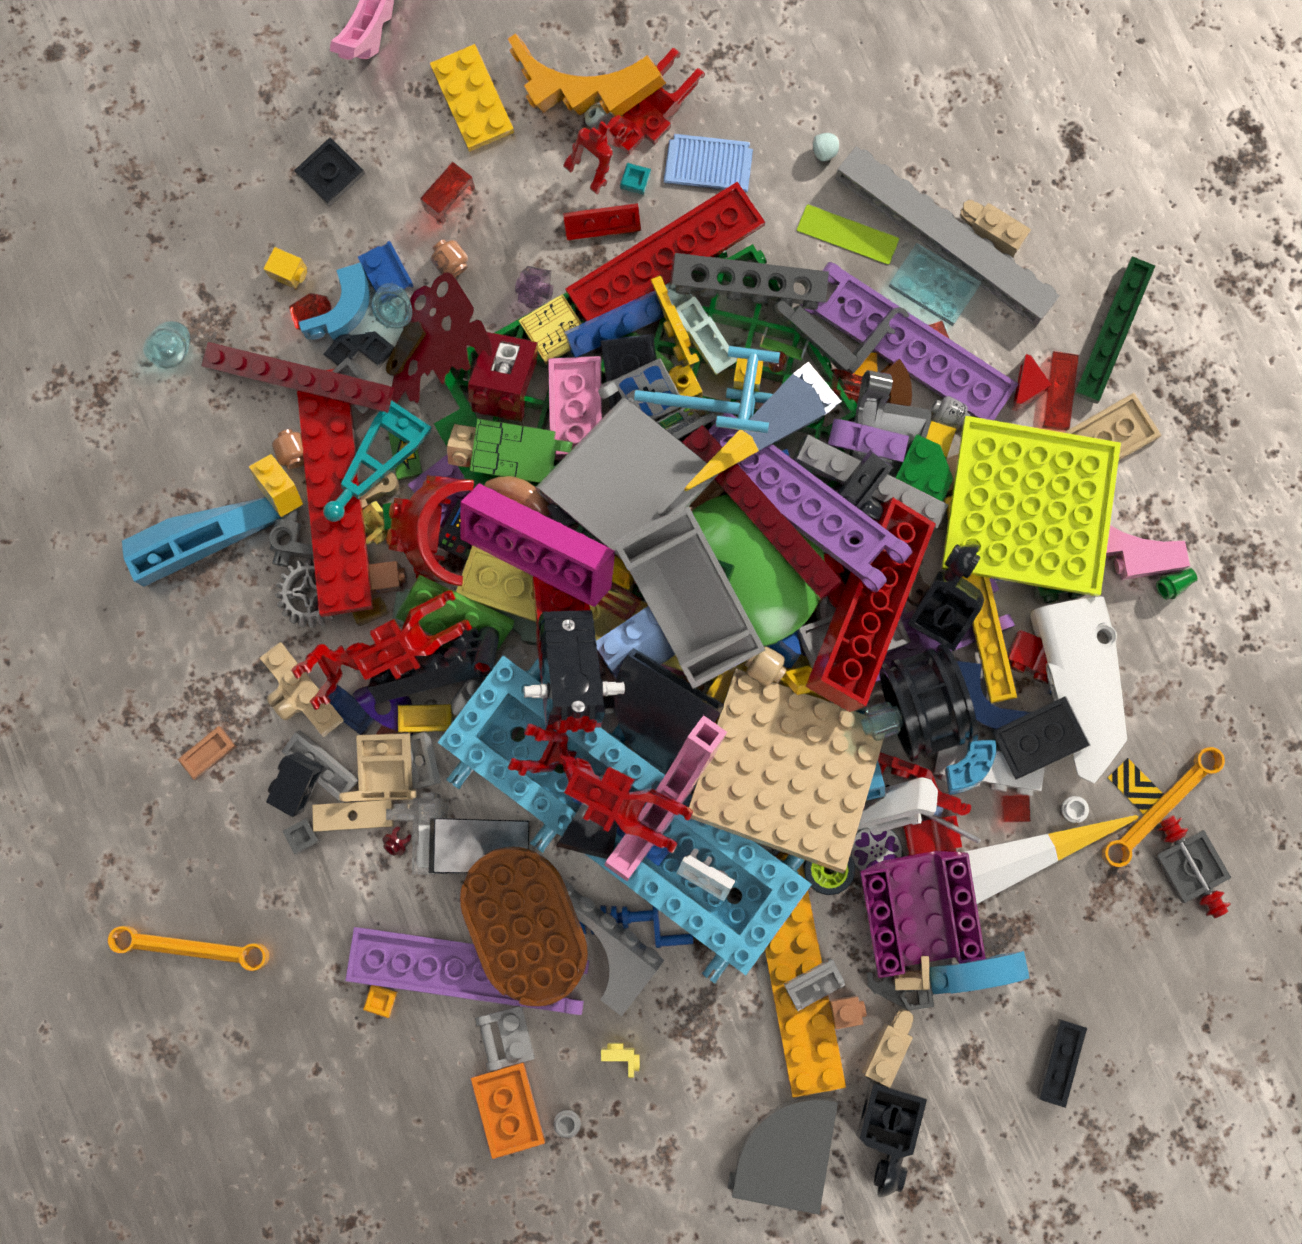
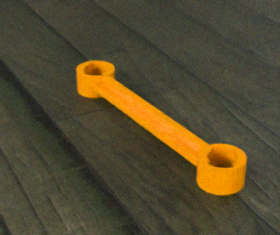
M1214 747L1199 750L1194 756V765L1119 840L1109 841L1102 848L1104 862L1111 867L1126 866L1132 859V850L1206 775L1218 773L1222 770L1225 764L1223 753ZM1207 751L1214 754V770H1207L1201 764V756ZM1114 844L1122 846V863H1114L1110 860L1108 856L1110 846Z
M131 926L116 927L108 936V945L116 953H128L137 949L240 963L244 969L249 971L262 969L269 961L268 949L260 943H252L244 947L140 934ZM128 931L132 941L129 947H125L122 950L117 946L116 938H119L122 932ZM258 948L262 952L263 959L260 964L252 967L247 963L246 955L252 949Z

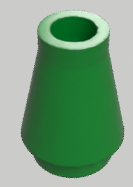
M1188 568L1184 571L1161 576L1160 580L1156 582V588L1163 599H1175L1189 586L1197 582L1198 577L1192 568Z

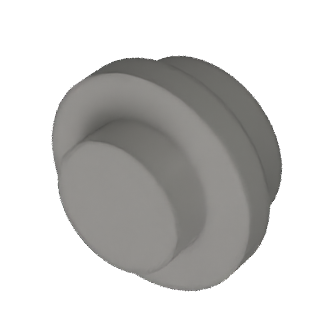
M571 1110L559 1112L554 1119V1130L562 1138L574 1137L579 1132L581 1126L579 1116Z

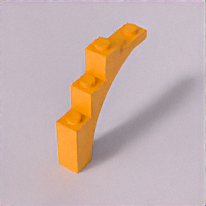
M516 33L508 38L512 46L509 51L517 62L521 61L524 66L521 71L529 81L524 85L528 92L526 98L533 108L538 107L543 113L563 100L570 111L574 109L579 115L585 113L592 105L600 103L607 114L611 112L616 117L618 114L623 115L666 84L661 73L648 55L636 63L610 74L575 76L555 71L536 61L524 41Z

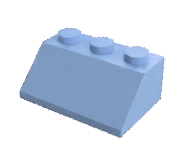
M649 606L596 641L598 655L615 679H617L626 656L633 648L660 665L675 655Z

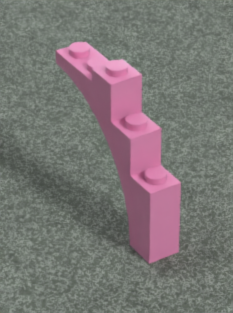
M360 0L345 28L337 37L331 40L330 51L338 53V57L352 60L355 57L369 59L379 53L382 26L384 22L392 18L394 0Z
M1110 525L1106 557L1116 555L1117 558L1114 561L1116 573L1120 574L1121 580L1183 571L1190 566L1185 541L1162 542L1142 539L1124 533Z
M703 715L687 737L683 747L656 791L682 804L693 790L698 778L714 758L727 731ZM647 802L640 813L639 820L643 825L663 834L672 822L675 814L656 804ZM625 834L604 865L628 881L654 844L641 837Z

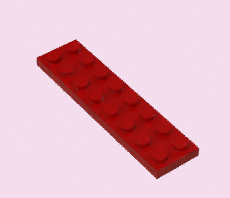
M737 181L565 288L566 293L585 322L655 291L651 283L653 278L661 276L664 284H668L671 277L672 258L675 253L714 258L764 227L765 221Z

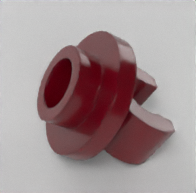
M399 826L395 827L391 834H386L382 838L384 849L393 856H402L406 852L405 847L409 845L411 840L410 834L403 840L397 837L401 829Z

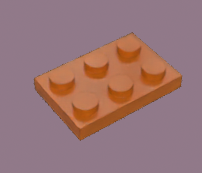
M524 1062L471 1078L492 1159L545 1144L544 1134Z

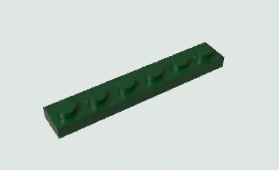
M1133 256L1129 259L1073 395L1095 404L1100 402L1155 265Z

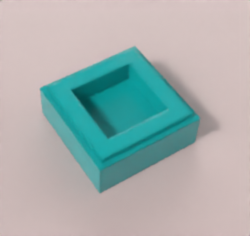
M627 163L620 189L644 195L651 175V169Z

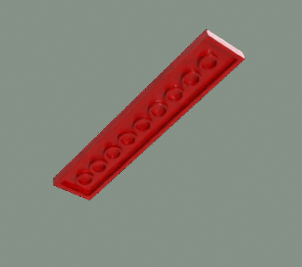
M297 391L319 614L321 617L374 609L361 497L357 499L353 496L344 507V516L339 521H329L323 513L324 506L330 501H336L344 491L341 488V483L356 455L351 404ZM359 471L352 481L357 486H359L360 481Z

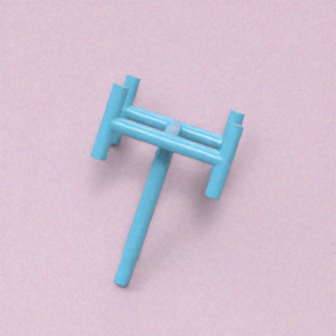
M729 346L728 357L748 359L743 390L727 388L726 398L741 400V403L635 390L634 401L738 415V418L717 416L716 427L768 433L769 422L749 419L753 416L755 402L765 403L773 394L755 392L754 384L758 361L779 363L780 352Z

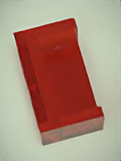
M452 162L420 198L424 210L441 224H444L446 222L444 213L466 188L470 191L475 189L473 178L456 163Z

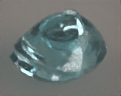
M169 321L160 324L145 340L143 351L146 358L159 368L177 366L188 353L190 333L179 322Z

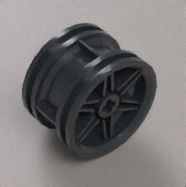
M946 644L938 645L936 652L934 649L928 648L923 653L902 660H892L891 667L886 663L882 664L879 671V679L885 703L897 737L911 762L918 760L920 753L923 757H929L933 753L954 746H962L965 744V739L969 742L978 740V725L972 700L959 665Z

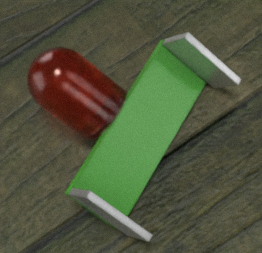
M766 327L760 347L780 352L779 363L769 362L768 364L772 372L778 373L783 370L787 356L799 360L803 359L808 340L804 350L766 338L768 327Z

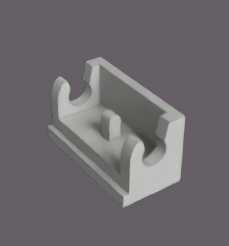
M831 958L783 984L797 1011L846 986Z

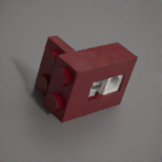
M487 332L492 345V355L489 356L483 350L478 356L471 375L468 393L472 412L522 422L525 395L537 363L538 342Z

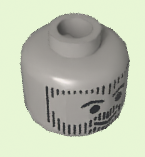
M946 396L941 401L936 400L930 410L933 415V422L955 428L956 432L962 431L964 417L970 416L967 413V405L951 396Z

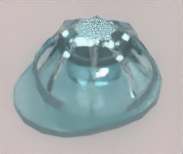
M383 284L376 291L372 300L371 308L375 321L387 329L405 327L412 317V306L407 293L396 284Z

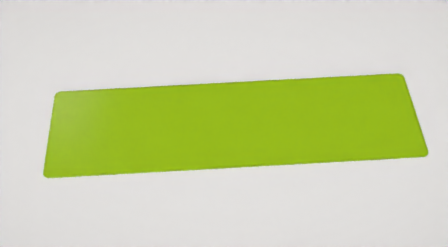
M809 204L806 205L797 227V231L885 264H890L899 238Z

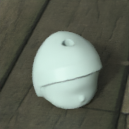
M599 104L592 105L584 114L585 123L596 130L601 121L607 125L613 118L612 113L607 114Z
M821 133L814 137L813 150L816 158L820 161H828L837 155L839 140L834 134Z

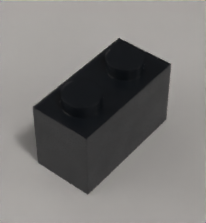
M298 751L284 756L278 765V770H280L278 776L271 782L268 788V793L270 794L266 803L291 817L304 812L324 766Z

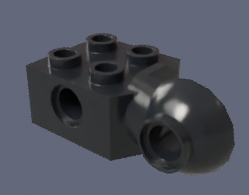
M978 544L955 545L944 564L948 566L947 571H939L908 622V625L938 643L946 644L952 651L956 649L981 611L985 600L978 588L962 578L963 576L968 579L981 558L976 554L980 547Z
M870 1081L856 1136L867 1147L877 1149L878 1152L886 1154L885 1160L879 1159L873 1184L878 1186V1197H885L895 1191L901 1193L904 1188L907 1168L902 1166L903 1158L914 1154L927 1099Z

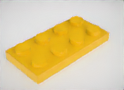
M475 44L430 62L431 69L469 152L514 133V128Z

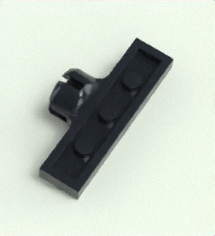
M870 450L837 493L863 513L869 514L879 521L883 508L877 501L872 499V494L893 467Z

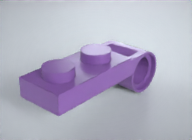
M834 419L828 445L866 454L871 450L879 457L903 462L909 436L850 421Z

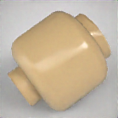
M768 646L764 647L765 651L745 662V666L748 667L747 675L764 686L770 685L773 681L778 683L786 672V669L782 667L785 660L784 657Z

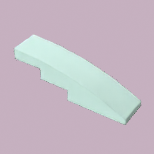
M670 282L666 284L671 304L675 306L690 341L715 375L737 362V358L728 357L729 345L712 318L707 316L697 298L693 297L692 294L675 293L676 289H669Z

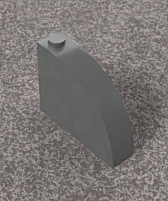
M826 1097L798 1098L781 1104L764 1115L747 1135L739 1152L735 1173L730 1172L727 1189L732 1190V1198L820 1215L838 1105L837 1100Z

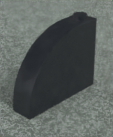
M634 648L626 656L616 679V683L624 682L625 686L624 694L614 695L615 711L620 728L634 751L664 775L668 772L687 737L703 715L715 723L724 708L723 703L697 687L693 689L689 682Z

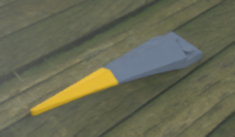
M808 362L792 374L749 419L769 422L768 433L739 430L688 483L684 491L696 487L758 451L822 419L842 401Z

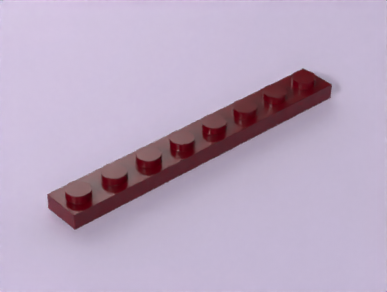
M211 342L207 343L201 365L207 369L385 413L389 411L395 389L388 385Z
M703 425L682 441L688 449L706 463L723 448ZM737 463L719 473L714 480L820 600H823L842 584L841 579Z

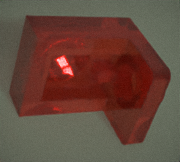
M309 293L289 306L296 329L301 330L299 322L331 311V303L327 296Z

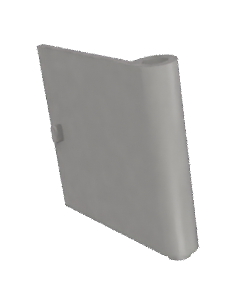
M622 398L535 487L537 492L549 504L555 503L600 542L615 550V554L619 558L621 557L615 548L614 540L643 525L689 506L719 475L717 474L696 487L684 491L688 483L707 463L642 412L639 404L632 398L628 400Z

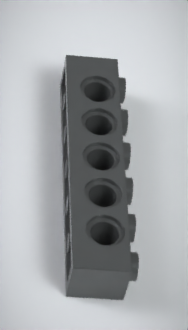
M675 253L672 258L669 289H676L675 293L689 295L691 291L701 292V296L715 298L716 294L727 295L726 299L741 301L742 297L752 298L753 303L766 304L767 300L784 301L790 307L795 303L803 304L802 308L817 310L818 306L821 307L826 303L829 271ZM700 271L704 276V281L700 283L695 282L691 277V272ZM717 275H727L729 285L723 286L719 284ZM743 278H752L755 283L754 288H746L742 282ZM769 280H776L779 283L780 290L778 292L770 290L768 287ZM794 283H801L804 286L805 293L803 295H799L794 291Z

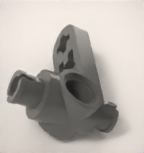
M294 509L282 516L281 519L275 520L274 528L269 535L270 551L275 552L272 561L274 565L288 567L290 556L314 559L312 544L301 543L299 537L301 524L297 523L298 510ZM290 535L289 543L283 546L280 545L282 536Z

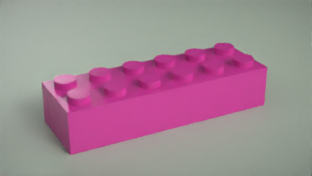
M478 484L461 501V540L593 607L611 589L615 550L481 484Z

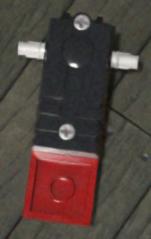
M533 577L532 587L537 624L536 640L541 684L524 686V698L543 699L546 730L553 729L559 734L566 733L567 730L578 732V729H583L585 732H593L595 728H601L605 715L603 696L624 694V682H602L594 620L590 605L537 577Z

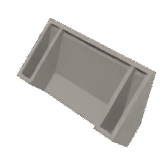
M689 506L643 525L613 541L615 548L626 568L633 576L693 689L765 651L761 640Z

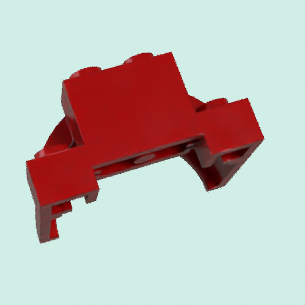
M427 475L422 487L410 499L394 498V503L391 504L389 510L392 523L391 529L387 532V544L389 545V550L404 552L406 558L413 566L416 579L421 575L432 581L462 586L463 576L447 571L445 567L439 564V560H444V556L435 554L438 549L442 505L440 503L450 504L451 500L446 499V497L456 492L473 491L474 480Z

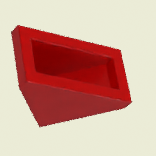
M1029 354L1024 356L1020 364L1017 380L1018 386L1015 390L1012 410L1017 411L1046 393L1052 385Z

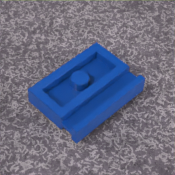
M390 240L387 244L381 247L378 246L358 256L381 302L394 297L408 287L414 286Z

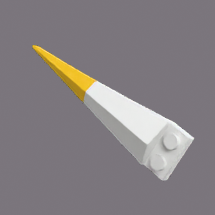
M1139 816L1124 817L965 851L969 854L977 904L1137 820Z

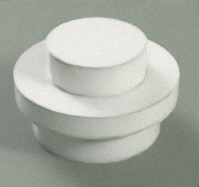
M1072 796L1063 802L1061 811L1067 821L1079 823L1087 818L1089 807L1083 798Z

